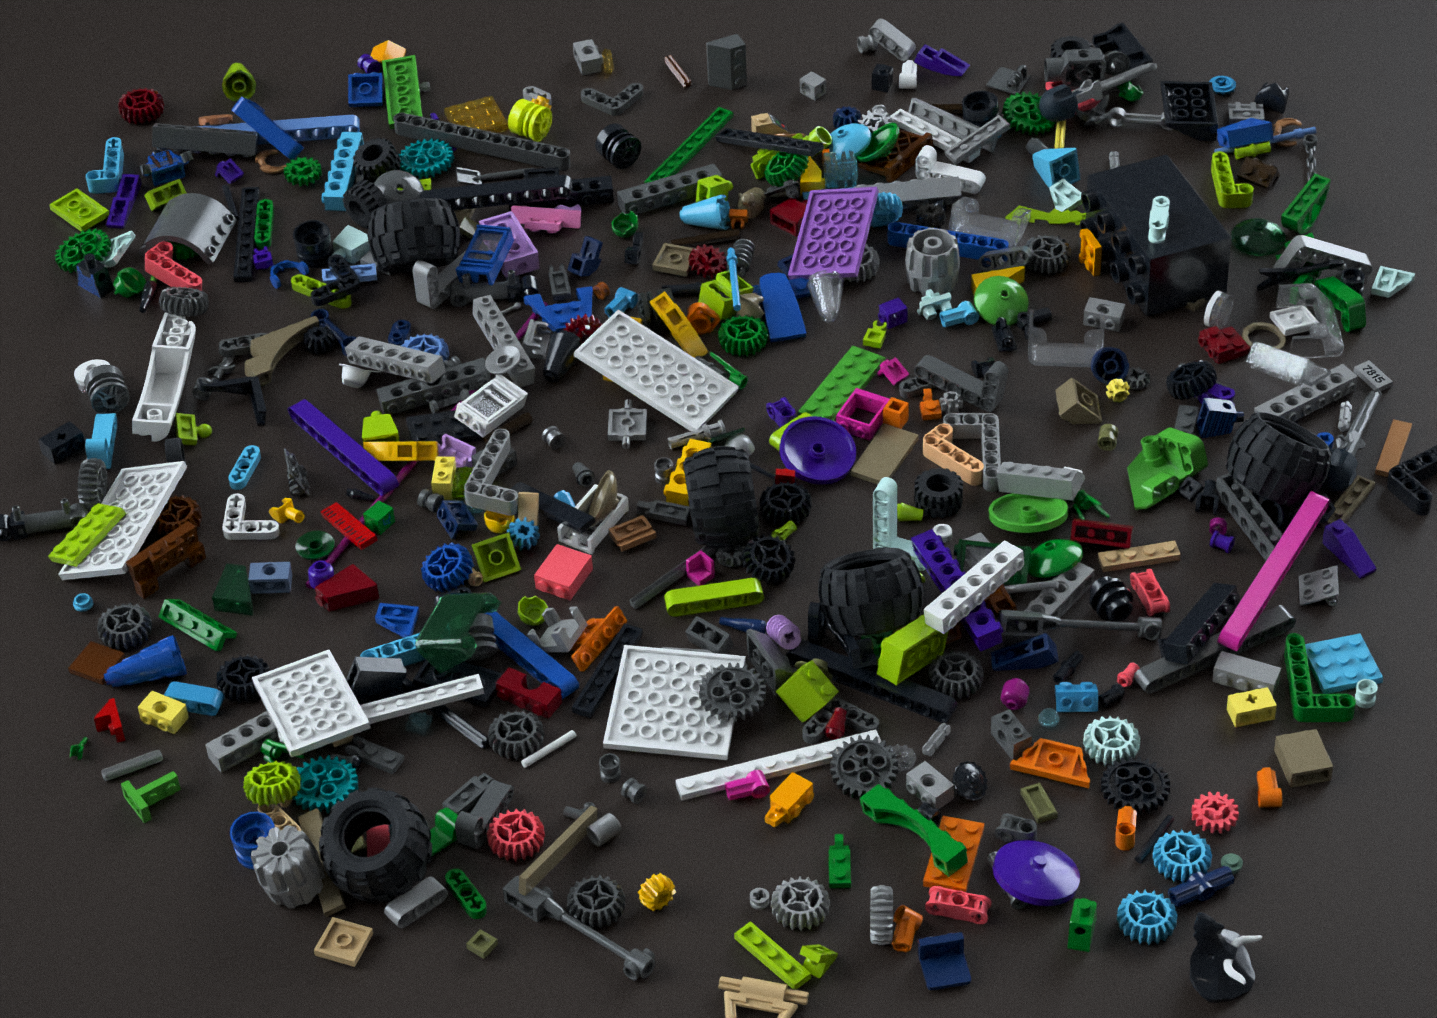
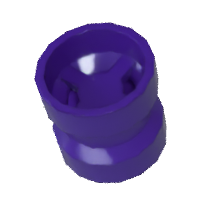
M363 54L357 62L358 67L367 74L372 72L378 73L381 67L380 63L369 54Z

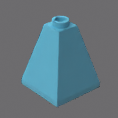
M1076 148L1043 149L1033 154L1034 167L1048 188L1061 179H1065L1070 184L1080 180Z

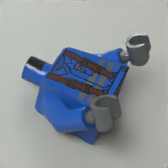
M155 150L152 155L147 157L148 163L140 166L141 173L145 178L152 176L154 186L186 177L184 166L193 160L190 151H187L179 156L171 150L163 152Z

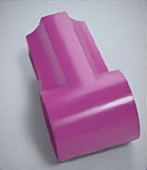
M761 770L751 771L746 778L725 782L728 800L750 795L754 798H763L770 792L765 775Z

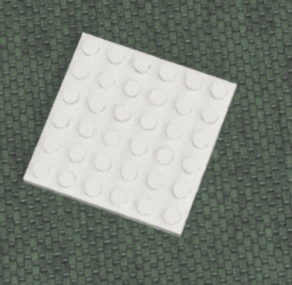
M624 645L603 740V748L727 760L735 721L730 717V720L726 722V717L724 716L718 720V714L711 716L710 711L706 712L705 706L701 705V699H699V685L702 684V678H707V672L713 674V668L720 670L721 664L726 668L728 663H731L732 667L739 663L740 668H743L746 663V656Z

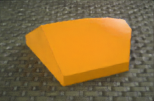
M387 40L373 47L370 56L379 63H382V60L404 57L406 49Z

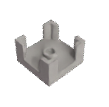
M577 606L569 608L574 619L564 620L560 619L554 608H546L542 613L544 620L549 626L545 633L539 639L535 630L531 629L527 636L546 653L569 652L588 624Z

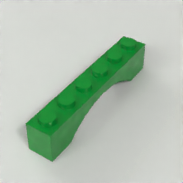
M878 784L860 797L863 813L876 823L899 825L918 834L931 849L934 866L948 877L968 863L967 849L962 842H957L947 831L939 829L932 820H927L918 810L912 809L903 799L897 798L890 789H885Z

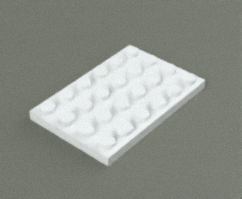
M330 650L252 677L253 683L291 758L370 729L366 715Z

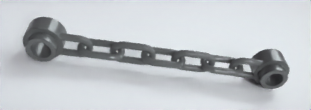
M1307 134L1303 138V145L1309 154V157L1306 159V165L1310 168V172L1307 173L1308 181L1313 174H1316L1313 169L1316 167V159L1313 157V154L1315 153L1318 138L1313 134Z

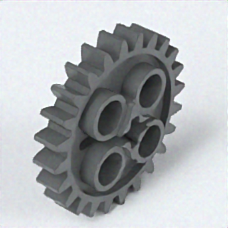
M728 663L726 668L721 664L720 670L713 668V674L707 672V678H702V684L699 685V699H701V705L705 706V711H710L711 716L718 714V720L723 716L726 717V722L730 720V717L735 722H737L738 717L745 720L746 714L753 717V711L759 712V706H764V700H766V685L764 679H761V674H755V668L748 670L747 665L740 668L739 663L735 667Z
M859 735L857 741L850 737L851 743L849 744L843 741L844 748L836 747L838 754H832L833 760L830 761V773L833 775L832 780L833 783H836L837 789L843 788L844 795L850 792V797L853 798L858 794L860 800V797L878 784L884 788L885 786L892 788L891 781L897 780L895 774L899 773L897 767L899 764L898 759H896V752H892L891 745L886 746L885 740L878 743L877 736L870 740L869 735L866 736V739H862L861 735ZM861 752L867 753L864 756L858 755ZM878 763L884 764L881 767L875 766ZM847 768H854L852 771L845 770ZM863 779H870L869 782H862Z

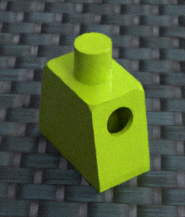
M718 175L699 179L697 182L696 202L718 195H726L724 200L728 201V192L733 189L732 182Z
M373 411L371 416L365 417L362 430L363 442H399L398 430L391 415L382 414L380 411Z

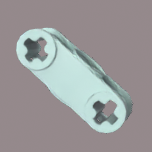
M1165 196L1155 197L1152 210L1150 211L1148 239L1155 244L1164 242L1166 229H1168L1170 201Z

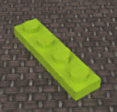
M751 921L734 933L736 941L793 990L798 989L811 979V973Z

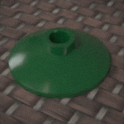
M310 531L299 537L295 548L300 557L307 560H319L331 554L335 547V541L327 532Z

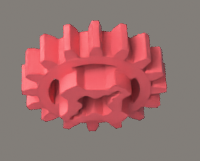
M1208 792V796L1201 794L1200 800L1195 799L1194 805H1192V820H1196V826L1202 825L1203 831L1210 829V832L1213 834L1215 830H1218L1221 834L1223 829L1230 831L1231 826H1236V820H1238L1239 816L1238 805H1234V799L1228 800L1227 794L1223 797L1220 796V792H1217L1216 795Z

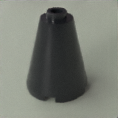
M561 330L560 333H556L557 331H554L551 336L543 369V375L549 382H558L579 360L574 356V353L582 344L579 342L580 338L572 332Z

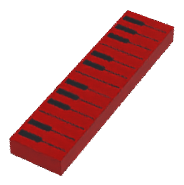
M337 502L321 511V515L325 520L361 550L378 541L377 536Z

